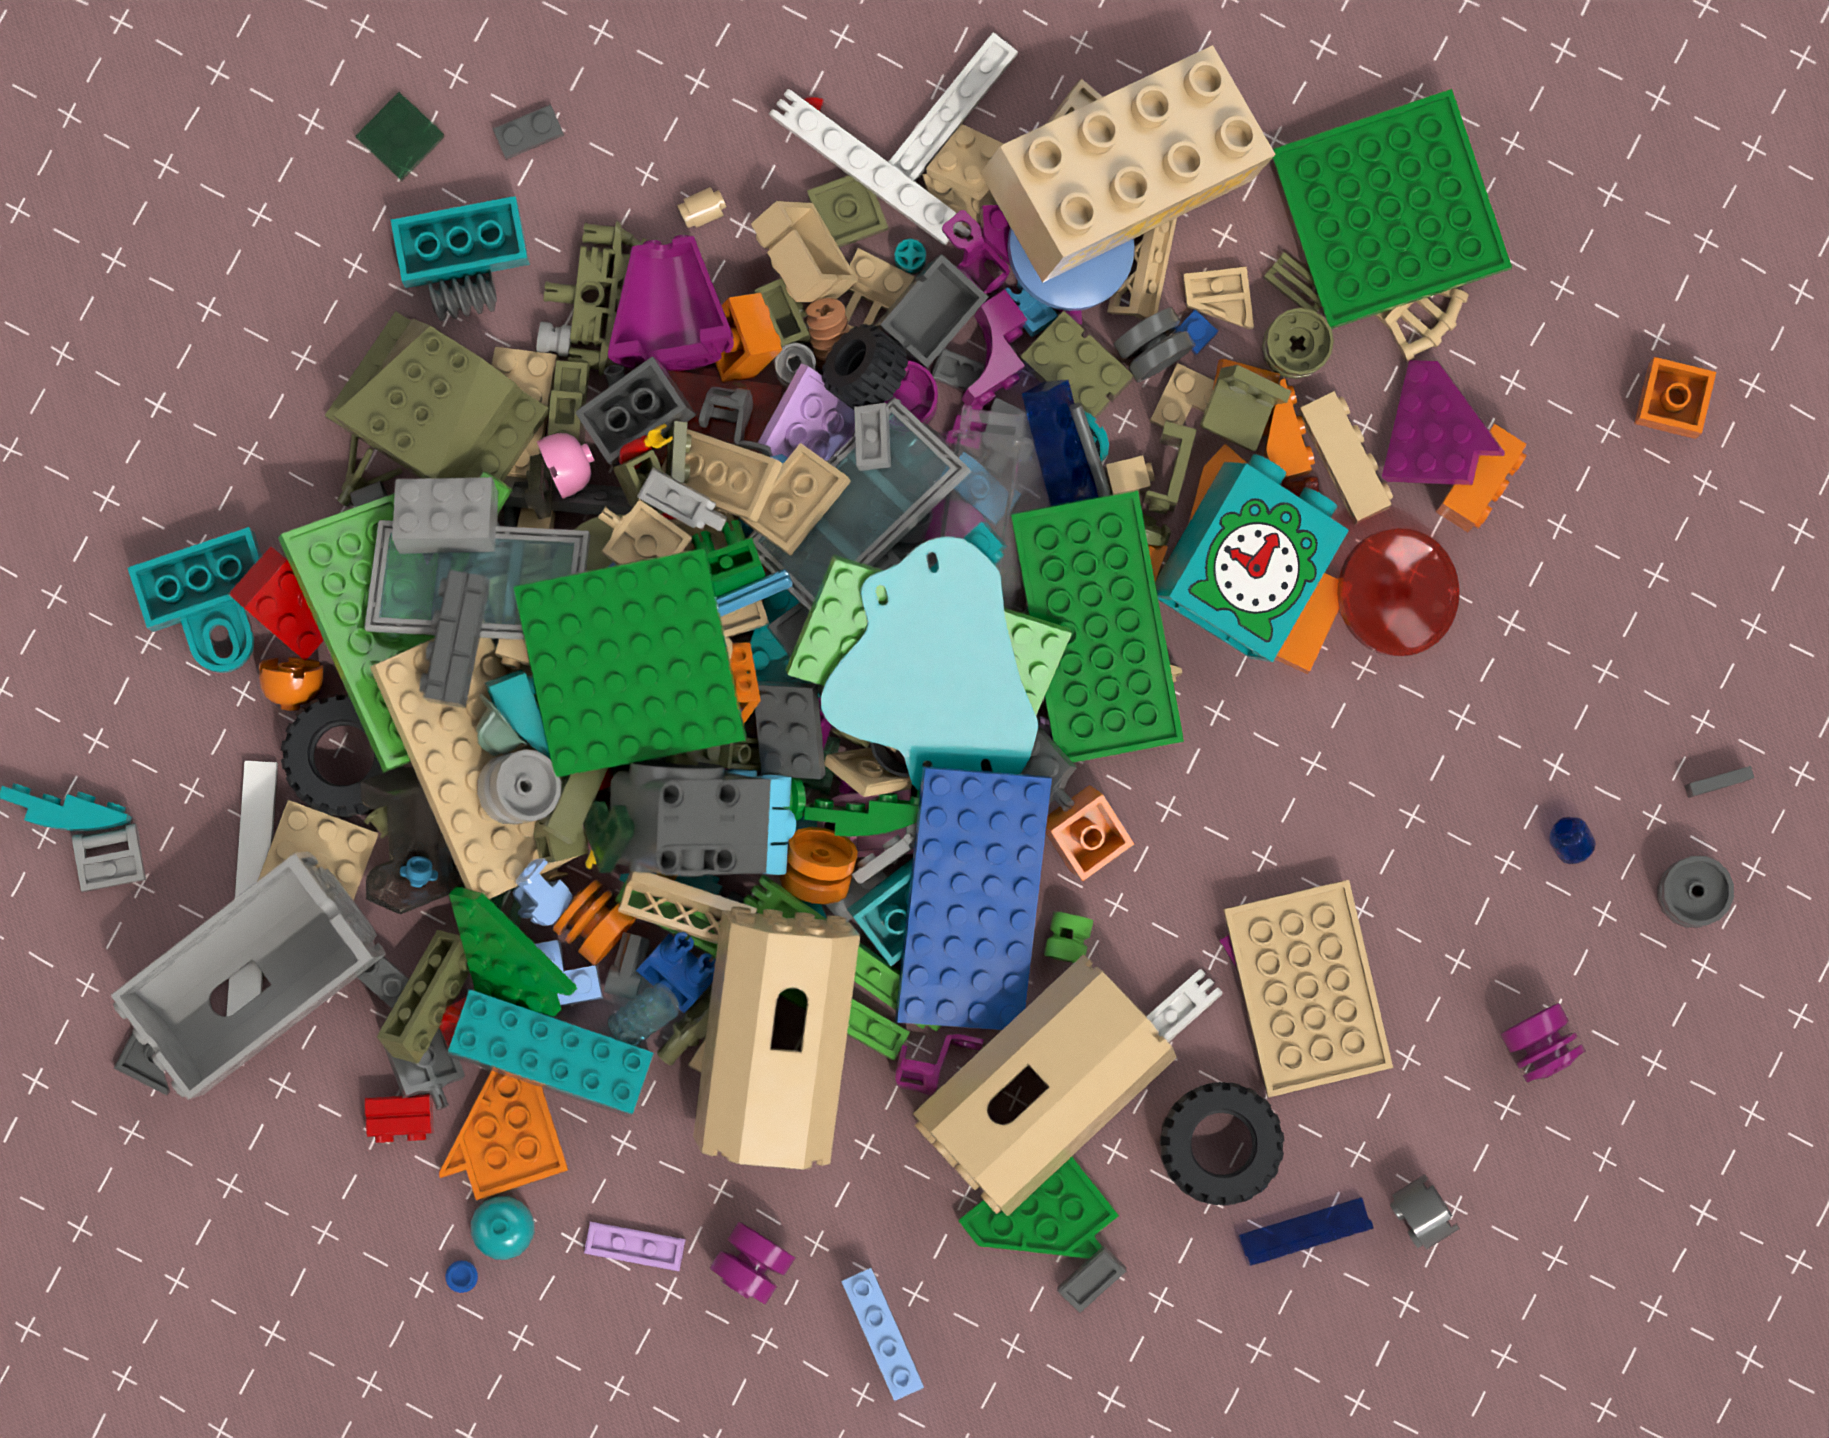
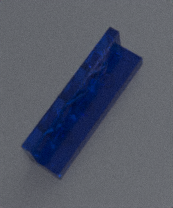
M1360 1197L1238 1234L1247 1265L1253 1266L1374 1229L1372 1220L1368 1218L1363 1198Z

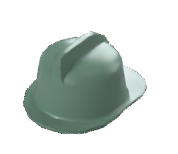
M480 694L479 696L487 708L476 726L478 744L492 756L506 755L521 743L529 745L510 726L491 702Z

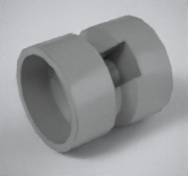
M787 344L782 347V351L775 357L774 364L777 379L785 388H788L800 364L807 365L817 372L814 354L810 348L803 344Z

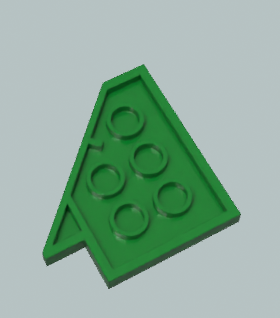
M460 887L454 888L449 893L474 990L513 1005L554 1017L561 1010L558 994L571 996L577 990L576 984L482 892Z
M1071 1156L1009 1216L1002 1210L996 1214L983 1200L960 1218L958 1222L978 1246L1089 1259L1102 1248V1245L1094 1236L1119 1215Z

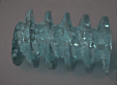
M656 983L654 988H646L634 1000L627 1002L625 1007H620L616 1013L611 1014L608 1018L609 1029L618 1041L638 1046L643 1040L649 1038L651 1034L656 1033L660 1027L665 1026L669 1021L676 1018L679 1012L678 1000L668 987L661 983Z

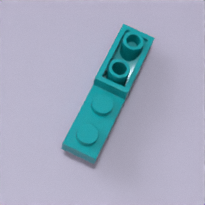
M13 783L11 788L2 786L0 790V799L28 808L24 818L25 821L48 828L69 831H95L129 824L132 820V816L125 814L126 807L109 801L106 807L95 804L96 797L79 791L76 797L67 794L64 804L61 806L62 799L43 793L41 799L31 796L30 788Z

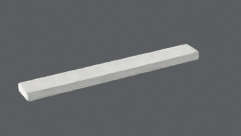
M244 762L235 899L257 883L273 841L277 762ZM254 960L229 977L227 1016L236 1013L262 992L263 972Z

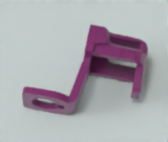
M960 210L942 226L941 230L955 247L964 249L963 261L956 268L982 291L973 281L974 279L985 290L983 292L986 295L992 294L1007 279L1010 274L1009 266L986 242L984 243L979 224L965 210ZM957 222L967 223L971 228L970 235L973 239L968 242L966 238H958L953 232V226ZM987 260H992L1003 272L996 279L984 267V263Z
M960 1034L948 1035L945 1038L937 1064L906 1059L907 1046L902 1045L896 1068V1085L903 1089L932 1096L938 1091L941 1070L951 1044L981 1051L984 1040ZM907 1078L921 1081L923 1085L902 1082L901 1079Z

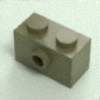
M782 278L755 289V293L762 294L765 305L769 308L770 318L776 333L780 337L781 347L791 343L805 344L810 342V334L802 319L807 316L801 302L794 301L788 294L786 284Z

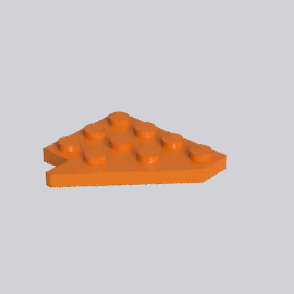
M491 1071L439 1172V1177L444 1178L466 1170L477 1201L568 1171L569 1168L543 1088Z

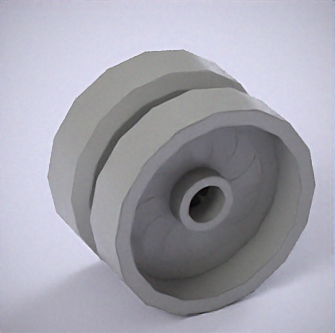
M521 750L491 759L483 767L478 778L477 794L481 807L490 818L501 824L516 825L544 818L555 809L561 796L560 777H556L552 762L548 757L537 751Z

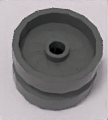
M1172 307L1166 308L1139 322L1114 342L1113 346L1122 359H1129L1139 355L1129 366V371L1134 375L1133 377L1137 383L1149 379L1168 368L1196 346L1188 331H1179L1170 335L1178 328L1181 321Z
M1690 856L1673 863L1662 874L1657 886V900L1662 912L1673 923L1685 928H1700L1719 921L1729 911L1734 899V883L1729 871L1719 861L1707 856ZM1694 886L1698 887L1697 893L1700 895L1699 898L1692 894Z

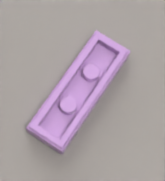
M590 1222L584 1254L680 1271L686 1239Z

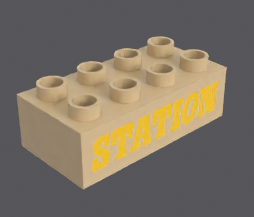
M1212 45L1001 145L980 174L1043 283L1251 182L1276 154Z

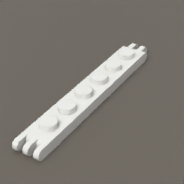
M787 89L784 95L793 103L790 106L780 99L776 105L785 114L782 115L772 109L769 115L940 243L946 245L948 241L950 242L941 229L949 219L957 214L955 211L793 91ZM957 222L953 226V232L957 231L967 238L971 232L962 225L963 222Z
M1202 969L1192 975L1147 1016L1149 1021L1155 1026L1154 1028L1159 1032L1158 1035L1160 1037L1163 1036L1167 1042H1170L1223 993L1219 988H1216L1207 995L1206 991L1214 985L1210 978L1200 986L1197 984L1206 974Z

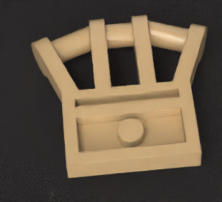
M858 248L849 265L858 281L846 290L853 293L845 309L848 323L861 298L873 303L863 324L873 325L880 309L888 310L907 287L913 283L915 276Z
M1455 288L1439 293V295L1450 298L1445 313L1428 298L1416 301L1438 321L1432 329L1427 328L1407 310L1414 302L1374 316L1389 328L1406 362L1415 359L1414 355L1430 347H1437L1442 342L1441 337L1448 330L1452 331L1457 326L1456 319L1462 303L1467 302L1468 293ZM1401 317L1422 338L1408 344L1397 320Z

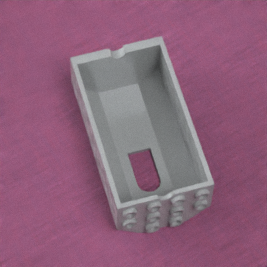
M309 851L291 855L111 995L115 1001L113 1007L123 1019L128 1018L134 1026L132 1030L134 1036L142 1045L147 1043L151 1045L155 1051V1054L152 1055L154 1063L160 1070H166L173 1079L171 1084L181 1097L186 1096L190 1100L206 1094L386 955L383 947L379 943L375 945L373 942L377 934L371 923L338 879L328 869L325 870L322 867L317 868L315 866L318 861ZM254 960L272 985L233 1015L227 1017L218 1015L210 1004L213 990L250 961Z

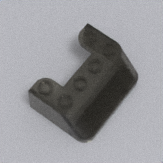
M398 767L360 781L363 804L372 809H378L387 805L389 861L375 866L368 873L365 883L366 900L397 914H403L448 896L456 887L465 888L414 767ZM413 857H425L432 862V870L438 872V879L428 881L422 887H413L406 877L400 875V868L407 866L408 860Z

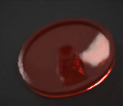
M1397 528L1373 533L1360 541L1352 549L1341 568L1337 596L1339 609L1345 625L1362 645L1374 652L1387 656H1410L1431 648L1448 632L1458 610L1460 588L1455 566L1448 553L1437 541L1416 530Z

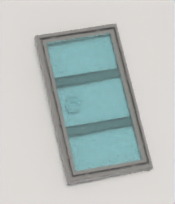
M895 397L887 403L889 408L891 467L859 471L856 467L854 434L827 460L829 464L848 476L851 482L791 556L755 530L746 538L753 539L761 564L771 574L783 569L788 571L793 585L787 588V590L809 612L833 555L868 566L875 565L971 472L968 466Z
M379 520L366 621L364 623L365 631L436 635L437 629H433L432 621L435 610H441L443 597H439V585L442 578H447L448 570L483 575L491 580L480 638L525 640L513 587L515 585L585 572L587 569L590 533L589 531L496 526L495 552L399 553L392 540L393 521Z

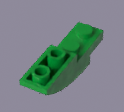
M895 793L879 794V797H874L869 801V809H865V803L846 802V806L834 805V800L815 799V803H810L805 807L804 820L836 823L835 836L853 837L888 833L917 823L920 796H911L910 800L898 799V794Z

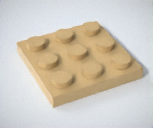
M288 800L257 882L294 853L309 851L318 861L315 866L317 868L322 867L325 870L328 869L354 900L379 833Z

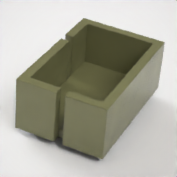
M1063 311L1020 356V360L1025 365L1024 368L1068 409L1075 403H1081L1084 411L1097 419L1109 406L1110 400L1113 402L1132 382L1134 375L1090 334L1084 338L1085 330Z

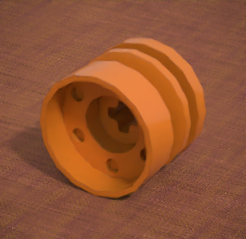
M597 879L586 888L580 890L572 898L571 903L553 928L555 933L561 935L569 927H572V930L565 938L568 944L582 936L585 940L578 952L592 965H597L622 938L623 932L626 933L637 919L636 917L618 912L620 903L611 910L606 907L612 897L611 891L607 890L597 899L596 895L603 886Z

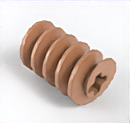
M823 298L814 301L805 310L807 315H809L807 317V325L810 327L811 344L814 347L813 353L819 369H822L826 363L825 358L831 351L833 344L845 332L848 333L850 331L848 319L845 315V306L842 302L833 298Z

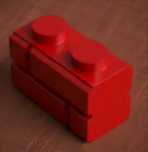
M430 1094L413 1095L404 1099L403 1096L365 1098L367 1137H375V1143L394 1142V1136L407 1135V1141L426 1140V1134L434 1133L433 1099Z

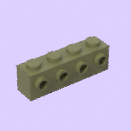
M440 930L436 931L378 1033L377 1038L393 1057L419 1064L441 1025L446 1007L452 1005L455 998L459 995L460 989L470 973L460 935Z

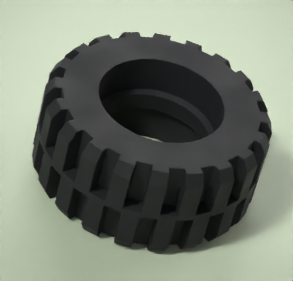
M348 693L346 695L328 694L327 698L321 700L317 698L311 701V705L305 710L301 708L295 714L297 718L293 724L289 723L285 731L287 736L285 741L282 740L281 750L283 751V759H281V764L287 776L286 780L302 801L322 813L342 818H350L358 814L361 816L368 814L371 809L379 807L390 795L395 794L398 789L397 785L400 779H403L406 771L404 765L383 772L374 752L372 767L368 774L360 781L351 785H336L325 780L317 770L314 760L315 748L320 738L328 730L337 726H353L362 730L365 734L366 732Z
M1215 1082L1199 1086L1190 1090L1175 1102L1164 1119L1159 1142L1162 1163L1172 1182L1182 1192L1197 1201L1225 1206L1245 1202L1265 1190L1279 1171L1278 1167L1284 1155L1283 1142H1285L1284 1132H1282L1280 1127V1119L1272 1110L1270 1103L1250 1088L1231 1082ZM1216 1113L1231 1114L1239 1118L1247 1126L1252 1138V1150L1247 1162L1237 1171L1223 1175L1211 1173L1199 1165L1193 1155L1191 1146L1192 1135L1197 1125L1204 1118Z

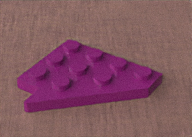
M1410 360L1382 478L1387 482L1473 485L1479 455L1504 456L1505 451L1438 361Z

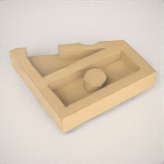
M1247 267L1183 274L1187 308L1196 309L1198 312L1246 329L1254 328Z

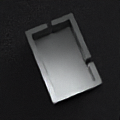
M942 254L934 257L915 278L916 282L911 283L874 325L903 347L907 353L906 359L908 361L918 363L925 368H928L988 298L983 291Z

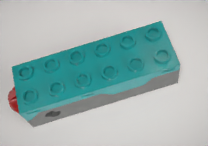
M469 990L467 997L446 1007L439 1027L449 1049L448 1056L629 1118L633 1115L654 1054L642 1048L473 990Z

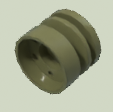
M1296 308L1287 310L1270 324L1264 333L1262 350L1265 361L1274 372L1279 373L1282 377L1299 379L1310 376L1325 365L1332 354L1334 339L1331 327L1323 316L1313 310ZM1290 338L1294 341L1298 338L1302 340L1303 343L1300 346L1303 350L1302 352L1300 350L1294 352L1290 350L1292 345L1289 340Z

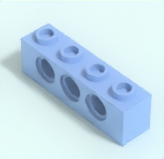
M872 1268L842 1280L841 1282L894 1401L924 1388Z

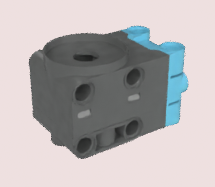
M666 760L630 763L628 771H619L613 776L610 785L611 801L609 844L607 850L610 854V860L614 863L630 866L629 871L657 872L666 875L682 876L750 873L781 875L787 873L788 844L774 842H788V839L795 833V816L790 809L783 808L790 806L791 776H757V770H724V766L718 764L698 762V765L667 763Z

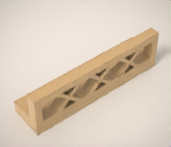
M1177 218L1144 233L1143 240L1136 247L1134 245L1133 260L1135 259L1138 263L1137 269L1130 277H1127L1123 285L1112 295L1107 312L1115 315H1132L1141 320L1158 313ZM1129 289L1131 292L1129 307L1120 306L1121 296Z
M631 872L627 878L618 912L718 944L721 920L716 922L714 917L721 919L722 910L731 911L733 906L751 909L750 913H756L757 908L652 873ZM632 890L643 893L650 905L643 909L628 906ZM653 897L658 898V899H660V900H658V901L655 902V900L653 899ZM665 902L673 903L680 915L673 919L665 918L658 906ZM683 907L688 908V909H691V910H689V911L686 912ZM652 909L655 914L650 913V912H647V911H649V910ZM695 912L703 913L711 925L702 930L695 928L688 916ZM683 919V921L685 922V924L680 923V922H677V921ZM713 929L716 934L710 933L708 931Z

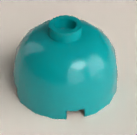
M495 1196L484 1201L475 1210L471 1219L470 1234L474 1245L483 1255L495 1260H509L521 1255L529 1247L535 1235V1221L530 1209L521 1201L511 1196Z

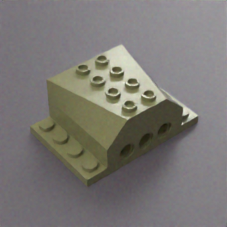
M395 311L325 416L421 479L480 478L483 472H488L503 482L549 415V408L523 392L515 382L484 359L445 334L414 318L409 320Z

